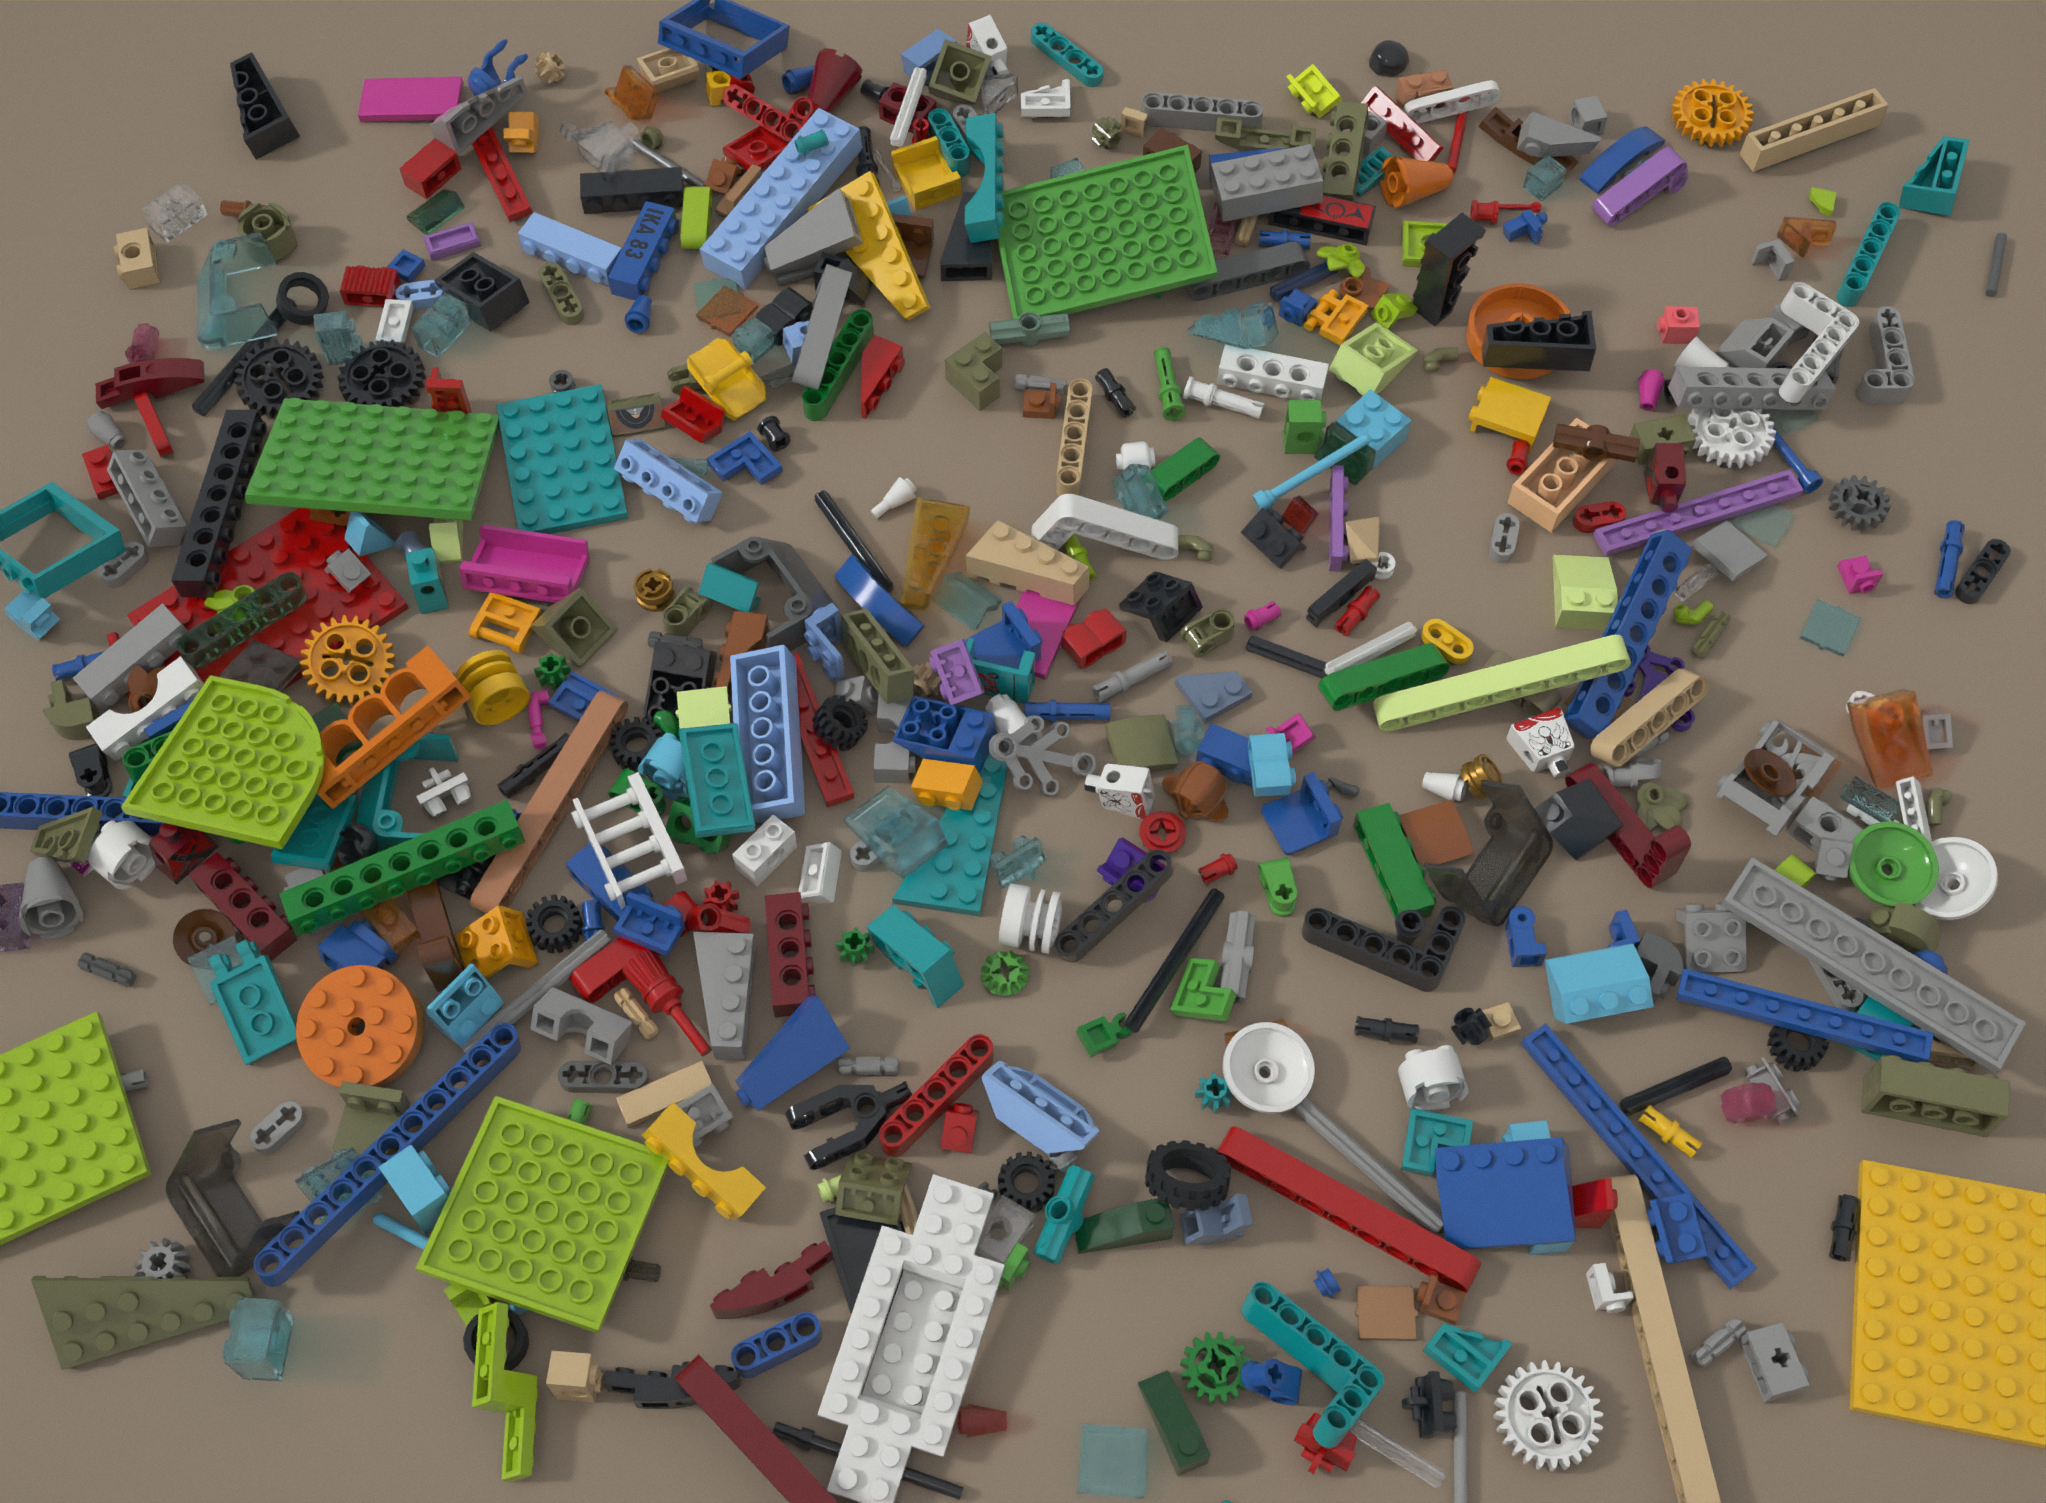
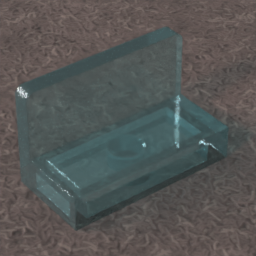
M961 571L946 573L933 598L934 603L972 630H977L986 613L997 610L1002 600Z

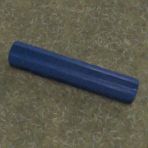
M1327 261L1270 287V296L1274 301H1278L1284 296L1291 295L1295 289H1304L1336 274L1338 270L1330 271Z

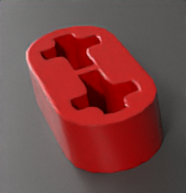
M1616 501L1584 505L1577 509L1573 525L1580 532L1592 533L1595 532V529L1624 521L1626 509L1621 503Z

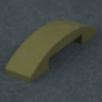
M1217 116L1215 139L1241 151H1253L1282 147L1288 149L1311 144L1313 151L1315 149V128L1291 126L1290 132L1242 127V119Z

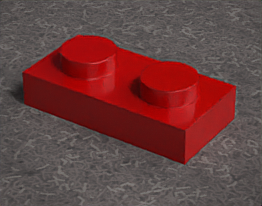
M108 444L82 453L99 500L118 494L119 492L107 471L112 457V451Z

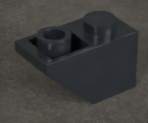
M822 252L813 271L815 291L826 264L852 272L845 300L864 304L873 286V282L848 259Z

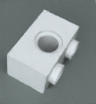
M772 815L732 854L736 870L758 887L797 848L795 831L775 815Z

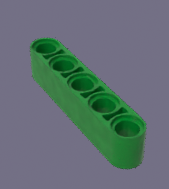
M857 309L851 313L830 348L818 390L806 387L803 391L804 415L807 419L820 421L827 416L862 358L863 351L874 336L873 316L868 310Z
M1428 643L1331 673L1319 682L1318 689L1332 709L1340 711L1375 700L1382 695L1436 681L1447 674L1450 664L1435 644Z

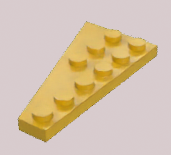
M869 171L840 188L850 198L863 240L862 244L845 250L847 255L905 319L910 321L931 309L874 173ZM824 199L820 200V201L817 202L816 204H814V205H812L811 207L807 208V210L810 211L812 208H814L816 205H818V204H819L821 201H823Z

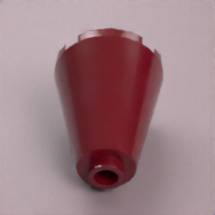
M824 48L819 51L816 57L807 98L818 103L822 110L832 114L860 82L863 70L854 59L845 53L841 57L835 54L837 50Z

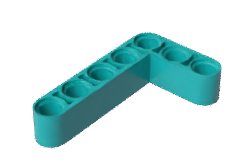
M1257 1282L1252 1286L1241 1306V1313L1249 1323L1338 1392L1313 1428V1436L1319 1445L1325 1448H1335L1371 1405L1384 1385V1376L1376 1366L1273 1285L1267 1282Z

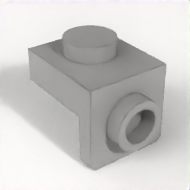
M1780 239L1759 244L1751 259L1753 266L1767 262L1778 281L1788 278L1795 262L1793 255L1786 249Z
M349 548L343 553L337 550L326 560L329 565H327L324 571L327 574L331 573L348 593L371 575L369 570Z
M866 676L837 681L835 695H837L838 699L840 696H845V701L848 702L849 699H852L854 701L852 705L855 707L859 705L870 714L876 713L878 692Z
M1821 837L1817 861L1814 863L1816 874H1820L1821 878L1827 880H1838V877L1847 878L1853 847L1852 841Z

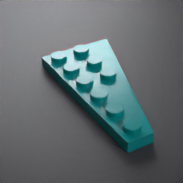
M988 754L979 774L983 784L972 810H951L949 808L945 810L893 896V904L980 917L1008 770L1005 761H998L991 754Z

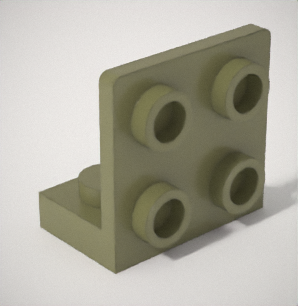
M342 1081L339 1094L345 1101L346 1106L333 1144V1151L339 1154L359 1157L410 1108L411 1103L404 1092ZM390 1148L386 1151L385 1155H394L398 1148Z
M867 1152L851 1153L839 1179L835 1215L898 1226L903 1190L909 1177L912 1163L904 1162L897 1157H875Z

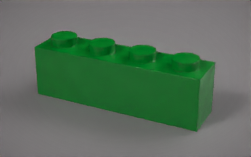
M1390 803L1357 812L1353 824L1354 829L1394 919H1396L1399 913L1406 910H1415L1423 918L1431 916L1436 904V896L1433 889L1426 885L1422 864L1419 861L1416 862L1412 854L1413 845L1408 836L1405 837L1402 832V822L1398 812H1393Z

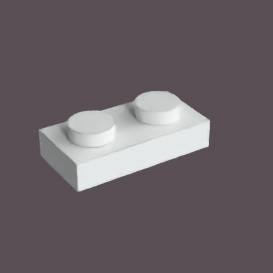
M385 300L375 339L377 345H379L381 339L384 340L385 345H388L391 340L395 341L396 347L402 342L405 344L414 308L412 301Z

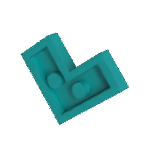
M1411 1108L1401 1170L1432 1177L1436 1161L1435 1148L1470 1145L1473 1120Z

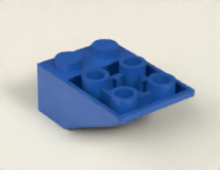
M913 695L893 737V742L924 759L975 765L980 774L984 761L989 754V742L997 734L994 714Z

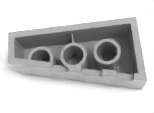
M693 932L714 1058L716 1060L745 1061L757 950L754 935L744 933Z

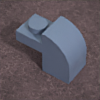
M1236 1194L1221 1202L1217 1207L1210 1206L1208 1210L1201 1211L1199 1208L1195 1209V1211H1184L1181 1213L1180 1219L1185 1245H1209L1232 1241L1244 1236L1243 1230L1253 1226L1247 1194Z

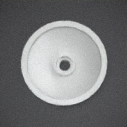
M1946 837L1930 842L1938 859V879L1931 893L1914 906L1926 911L1933 918L1941 920L1961 919L1982 909L1994 895L1998 884V870L1991 854L1982 845L1967 838ZM1955 884L1960 885V886H1959L1957 889H1955V890H1951V889H1950V887H1951L1952 885H1955Z
M1260 1022L1241 1029L1231 1039L1223 1056V1074L1231 1093L1243 1105L1257 1112L1276 1114L1296 1107L1307 1096L1314 1081V1060L1307 1044L1293 1030L1277 1023ZM1259 1070L1267 1071L1268 1078H1263L1259 1074Z

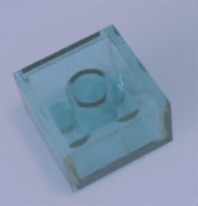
M238 1297L237 1306L232 1309L230 1314V1327L232 1328L230 1338L225 1341L222 1356L223 1360H225L224 1363L242 1379L282 1382L295 1317L277 1299Z

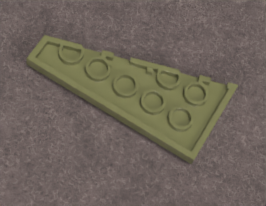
M33 1276L31 1279L61 1370L257 1311L259 1307L249 1277H208L207 1279L173 1277L172 1279H154V1276H101L100 1278H78V1276L46 1278V1276Z

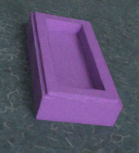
M473 222L423 236L432 261L481 246Z

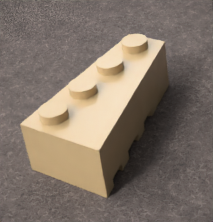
M999 520L993 524L966 555L967 577L977 579L979 576L989 579V583L1000 585L1005 583L1016 586V590L1026 592V590L1038 592L1040 597L1074 606L1090 588L1089 566Z

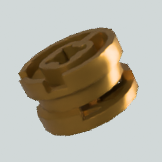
M650 568L643 570L635 578L633 586L638 605L644 610L658 612L665 610L673 602L675 595L673 582L666 571L659 568L658 571H652Z
M1480 754L1474 758L1473 762L1469 761L1461 765L1462 769L1460 771L1463 781H1468L1470 785L1468 789L1477 799L1483 800L1490 796L1491 791H1499L1503 788L1504 783L1501 773L1496 764L1487 755Z

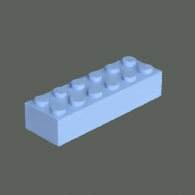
M785 645L731 655L733 722L738 725L755 824L765 823L772 815H775L780 820L806 815L796 659Z

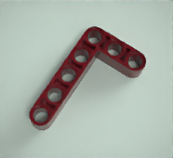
M1590 762L1565 777L1567 788L1587 779L1593 781L1624 825L1608 837L1607 840L1647 888L1657 886L1678 872L1691 848L1689 835L1682 827L1675 825L1654 837L1594 763Z

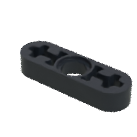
M1992 539L1986 543L1955 589L1956 597L1961 602L1974 604L1979 601L2010 555L2011 550L2006 542L2000 539ZM1995 550L1999 554L1993 561L1989 557ZM1976 567L1986 568L1990 575H1980ZM1973 582L1977 584V586L1972 591V593H1970L1967 591V589Z

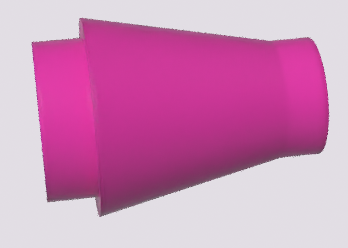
M1647 369L1638 378L1640 408L1652 411L1656 409L1665 379L1661 371Z

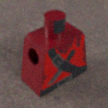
M1656 443L1644 471L1649 502L1653 505H1661V510L1666 513L1674 512L1678 509L1679 499L1686 486L1683 443Z
M163 823L160 826L159 833L149 842L156 867L176 885L219 848L203 831Z

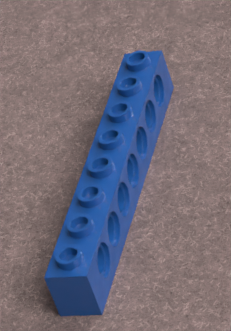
M1670 530L1650 535L1602 637L1610 635H1621L1623 637L1631 661L1630 666L1620 672L1580 682L1564 715L1567 725L1586 739L1595 738L1611 724L1616 710L1622 704V697L1627 687L1633 681V674L1638 663L1644 658L1646 646L1656 632L1655 627L1667 609L1666 604L1671 593L1674 592L1678 585V578L1688 564V557L1693 548Z

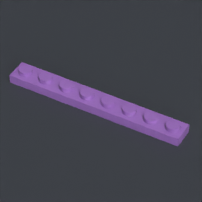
M1789 469L1679 503L1678 509L1674 512L1666 513L1660 509L1595 529L1593 536L1604 556L1607 557L1646 545L1650 535L1657 533L1659 530H1670L1675 535L1800 497L1803 488L1792 470Z

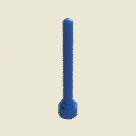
M1776 431L1773 445L1797 473L1803 491L1809 494L1817 490L1824 481L1817 471L1807 469Z

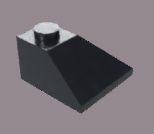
M1591 779L1556 792L1533 809L1548 832L1575 860L1580 859L1624 826Z

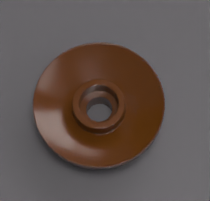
M1753 749L1746 754L1744 758L1745 770L1750 779L1760 789L1776 797H1787L1794 792L1796 778L1791 768L1783 759L1765 749Z
M197 909L189 912L177 923L173 933V946L177 955L183 962L195 968H212L208 958L218 953L222 956L228 955L230 957L236 944V932L231 921L221 912L212 909ZM202 932H208L211 935V940L203 942L200 940L199 935Z

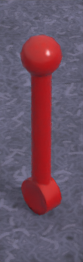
M1533 202L1531 205L1499 204V209H1530L1532 212L1538 213L1541 209V204L1539 202Z

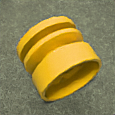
M489 650L471 657L460 666L455 674L458 681L472 696L467 700V705L476 722L482 725L504 723L518 715L529 703V690L521 676L518 675L509 655L502 650Z

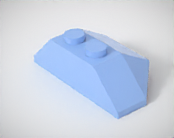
M999 1060L982 1076V1081L996 1118L1046 1154L1083 1150L1100 1131L1094 1125L1091 1116L1083 1106L1036 1073L1019 1067L1008 1066L1007 1063Z

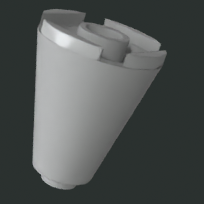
M51 857L34 859L27 868L19 912L20 928L29 936H31V933L40 935L41 939L46 940L61 938L71 934L76 930L75 925L79 921H83L82 906L57 860Z

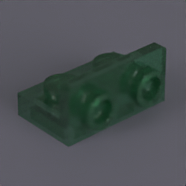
M1332 422L1326 428L1324 443L1314 453V458L1320 461L1357 437ZM1366 445L1334 465H1343L1344 476L1348 477L1350 483L1357 485L1372 470L1376 450Z

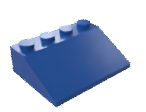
M1562 1137L1435 1148L1437 1184L1446 1241L1463 1250L1576 1242L1569 1147Z

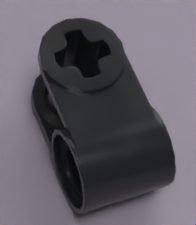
M94 743L69 752L76 781L79 786L85 789L87 796L108 797L112 791V782L107 767L106 755L99 745Z

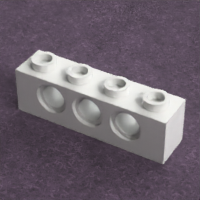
M1225 343L1218 369L1217 384L1229 388L1249 390L1254 393L1274 395L1279 398L1321 400L1329 364Z

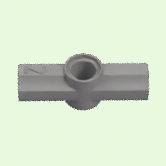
M1239 910L1237 912H1230L1227 940L1223 945L1220 967L1223 970L1219 988H1228L1235 992L1237 996L1234 1004L1244 1003L1248 973L1251 972L1254 953L1252 940L1256 916Z

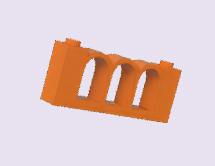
M428 645L405 663L408 667L397 670L384 681L380 694L374 693L360 699L349 712L348 720L334 721L320 732L324 744L325 767L317 794L332 809L472 697ZM419 689L429 691L403 714L401 713V704L408 694ZM386 715H394L396 717L392 723L372 739H369V729L377 719ZM353 741H361L363 743L361 748L337 766L336 757L345 745Z

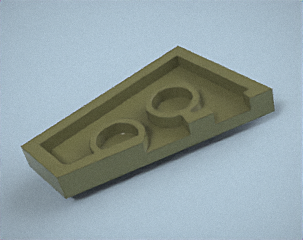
M91 807L39 826L30 852L39 857H51L58 860L85 863L93 838L100 829L99 821L103 812L95 807Z

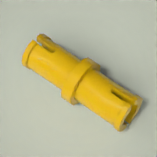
M1649 1105L1644 1112L1655 1120L1653 1121L1645 1114H1642L1638 1120L1661 1136L1660 1140L1664 1143L1670 1142L1688 1155L1690 1159L1696 1154V1151L1689 1147L1686 1142L1696 1149H1699L1703 1143L1679 1127L1680 1123L1674 1120L1672 1122L1654 1109L1652 1105Z

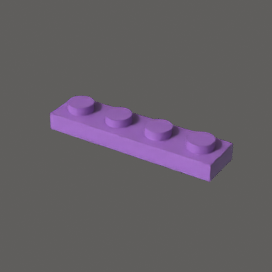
M1333 465L1330 476L1329 571L1340 572L1342 561H1347L1348 545H1343V538H1347L1346 523L1343 522V515L1348 513V499H1343V496L1348 491V477L1344 476L1343 465Z

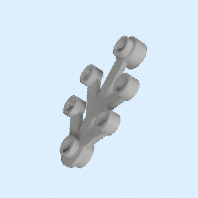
M1037 715L1028 716L1025 719L1024 725L1013 733L1000 732L991 738L989 742L991 756L998 761L1006 762L1014 776L1013 784L1020 790L1029 789L1033 784V778L1029 773L1024 772L1016 756L1027 759L1040 781L1039 788L1044 795H1055L1059 790V783L1051 777L1043 762L1070 767L1075 774L1081 776L1092 774L1096 769V760L1090 753L1080 752L1071 756L1045 750L1057 740L1064 739L1070 734V726L1064 721L1054 722L1049 732L1029 746L1018 743L1031 733L1042 731L1044 721ZM1033 719H1036L1038 723L1036 729H1032L1031 727V721ZM1059 725H1062L1064 728L1062 735L1057 733ZM1002 741L1006 745L1003 752L999 750V744ZM1080 759L1084 761V767L1082 769H1079L1078 767V761ZM1022 776H1025L1027 780L1024 786L1020 785V778ZM1049 781L1053 785V788L1050 792H1048L1046 789V784Z

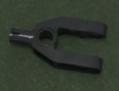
M906 1081L882 1093L876 1091L874 1085H838L792 1106L785 1112V1116L791 1129L797 1130L845 1108L850 1107L853 1110L855 1120L858 1123L855 1126V1130L835 1139L830 1137L826 1139L827 1143L803 1155L809 1169L817 1170L845 1158L851 1153L866 1148L879 1133L881 1126L888 1120V1110L905 1103L912 1096V1093ZM865 1105L875 1107L870 1114L859 1112Z

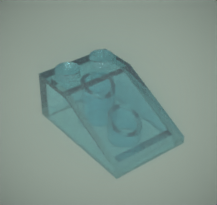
M889 786L843 819L844 823L875 856L902 879L913 873L918 867L949 845L936 817Z

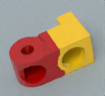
M724 71L706 72V93L710 105H721L724 91L730 85H738L753 94L755 87L750 73L740 79Z

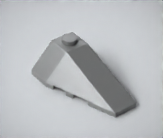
M517 76L449 108L430 124L435 139L453 149L459 155L528 95L523 78Z

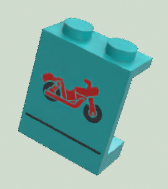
M969 638L967 648L984 690L982 695L994 697L998 694H1007L1011 700L1017 703L1024 704L1025 701L1029 702L1035 683V653L1024 650L1019 669L976 660L975 642L973 638Z

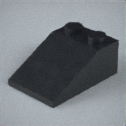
M472 252L434 280L435 284L475 323L490 332L530 303L520 278L475 252Z

